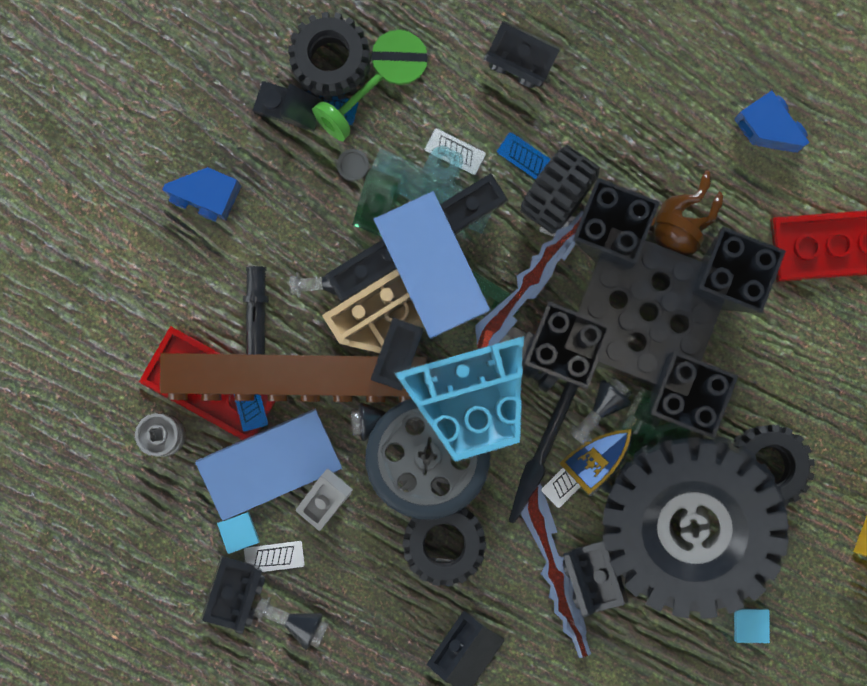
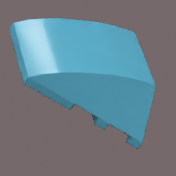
M524 336L395 373L454 461L520 442L521 377L523 372L522 347L524 345Z

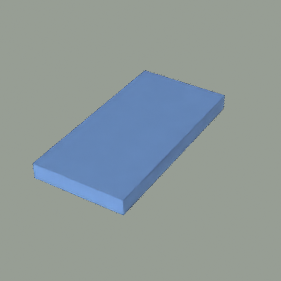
M434 191L374 218V222L430 339L490 311Z
M316 408L200 458L195 462L222 521L319 479L327 469L331 472L342 469V465Z

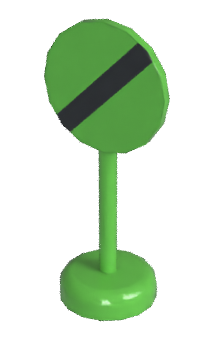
M404 30L388 31L381 35L373 45L371 54L373 68L377 74L339 109L324 101L319 102L313 107V114L320 125L338 141H344L350 135V126L344 115L382 79L389 83L403 85L410 84L420 78L426 69L428 60L426 47L420 38Z

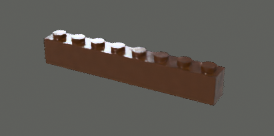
M161 353L160 393H168V400H188V394H202L201 400H221V394H235V401H254L255 394L268 395V401H287V395H301V401L320 402V395H333V402H353V396H366V402H385L386 396H399L398 403L412 399L404 386L402 391L370 380L378 356ZM414 357L410 369L426 365V357Z

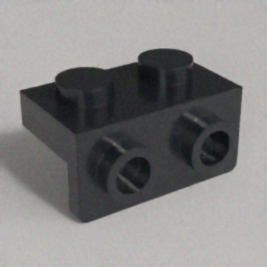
M502 21L489 51L484 56V60L490 63L489 68L498 73L506 74L508 71L518 76L517 81L529 88H534L535 85L541 87L545 83L561 48L506 21Z
M603 540L573 548L563 554V569L566 576L571 579L574 589L573 601L583 617L590 616L598 611L622 606L629 602L621 576H616L609 563L611 553L610 551H605Z
M221 555L201 620L231 628L236 633L243 634L245 626L250 627L253 621L255 608L251 606L255 594L260 595L263 589L265 576L261 575L262 569L258 565Z

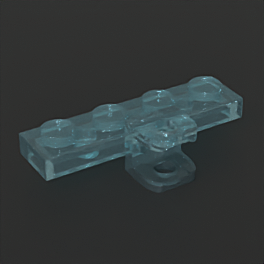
M441 145L432 150L422 168L381 148L367 178L411 200L434 191L439 204L465 189L455 184L464 158L461 153ZM443 156L449 159V167H444L441 164ZM492 213L468 228L482 234Z

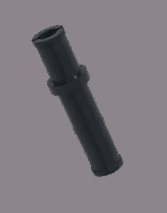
M248 266L246 267V295L243 296V303H246V355H265V303H269V296H266V267Z

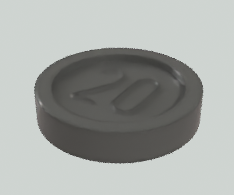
M349 149L339 156L337 169L345 180L359 181L366 176L369 170V162L362 151Z

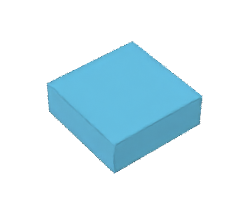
M250 512L217 523L228 554L260 543Z
M742 608L735 611L734 641L736 643H770L769 609Z

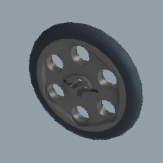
M409 399L390 408L376 423L370 433L366 446L365 466L369 481L376 494L390 508L402 515L416 519H438L453 515L465 508L479 494L488 476L490 451L469 457L470 464L466 469H455L451 464L452 456L413 399ZM419 419L423 421L425 428L420 435L413 436L406 431V425L410 420ZM429 439H432L430 447L433 456H436L437 459L430 461V465L427 467V475L424 476L425 465L423 459L418 457L419 454H425L426 449H428ZM397 444L403 447L404 456L401 460L393 462L386 458V450L389 446ZM406 474L414 476L417 480L415 489L410 492H404L398 487L399 479ZM436 479H445L450 484V490L446 495L436 496L432 493L431 484Z

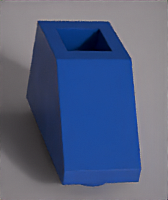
M772 90L742 110L734 119L750 143L755 146L797 153L810 143L803 125L793 120L788 113L789 108L785 100L779 95L776 96Z
M207 167L166 183L162 190L170 197L168 200L170 203L183 209L191 205L199 209L198 214L215 222L217 217L227 220L241 185L238 180Z

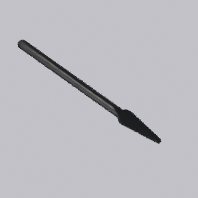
M566 382L534 457L526 463L509 517L510 523L516 522L545 476L544 464L577 392L578 385Z

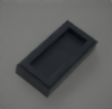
M392 318L370 380L402 391L403 385L395 373L410 369L424 328Z

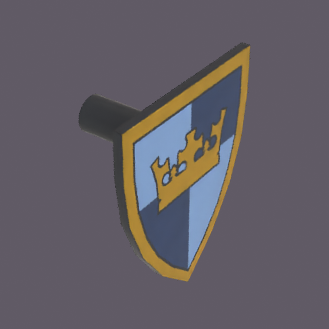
M632 429L620 430L600 435L581 445L559 464L590 497L600 488L605 492H609L611 485L614 484L611 477L625 460L631 445L633 431Z

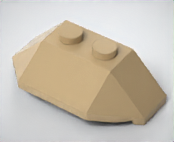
M397 269L322 315L339 344L379 354L392 318L424 328Z

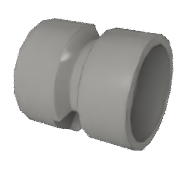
M154 413L147 415L139 422L135 431L138 447L142 452L150 456L167 457L174 455L182 448L186 438L184 426L179 419L165 414Z

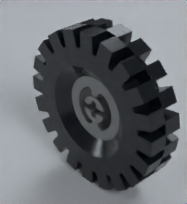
M686 432V438L676 439L675 434L660 438L657 445L650 447L647 444L635 453L634 459L630 463L626 461L617 473L614 484L611 485L602 523L604 524L603 541L605 551H610L611 553L609 563L616 576L622 574L625 577L624 586L635 597L640 593L646 596V605L660 612L664 605L673 608L672 616L689 619L690 611H699L701 619L718 617V609L725 607L728 613L731 614L745 608L744 600L749 596L754 601L767 590L766 582L768 579L774 581L782 568L781 558L786 556L789 542V525L785 501L780 487H777L774 475L765 463L761 465L757 462L756 455L743 445L739 449L732 446L730 439L718 435L715 436V439L703 438L702 434ZM703 506L711 509L720 522L716 534L710 539H706L710 533L709 513ZM680 508H684L680 515L681 536L685 540L676 535L670 523L673 514ZM697 519L699 528H693L690 520Z

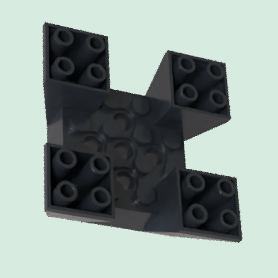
M597 177L573 241L596 262L577 312L550 301L548 302L524 365L588 389L595 368L598 365L651 386V415L715 439L738 375L701 360L721 310L763 313L786 251L724 226L721 227L701 262L645 240L660 201ZM652 276H659L664 280V291H657L652 287ZM611 294H618L623 298V309L611 307L609 304V296ZM641 306H648L653 310L654 318L652 321H645L641 318L639 314ZM672 317L679 318L683 322L684 330L682 333H675L671 329L670 320ZM630 335H636L641 339L642 349L640 352L632 351L629 348L628 338Z

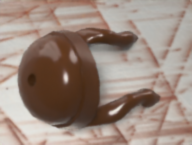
M706 170L703 173L696 194L672 196L662 203L649 229L654 233V239L659 246L685 256L693 255L700 249L704 241L701 231L716 220L719 209L723 204V193L719 191L715 196L708 217H683V211L688 206L702 201L711 184L710 171Z

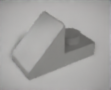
M327 469L295 511L318 531H321L351 495L353 489Z

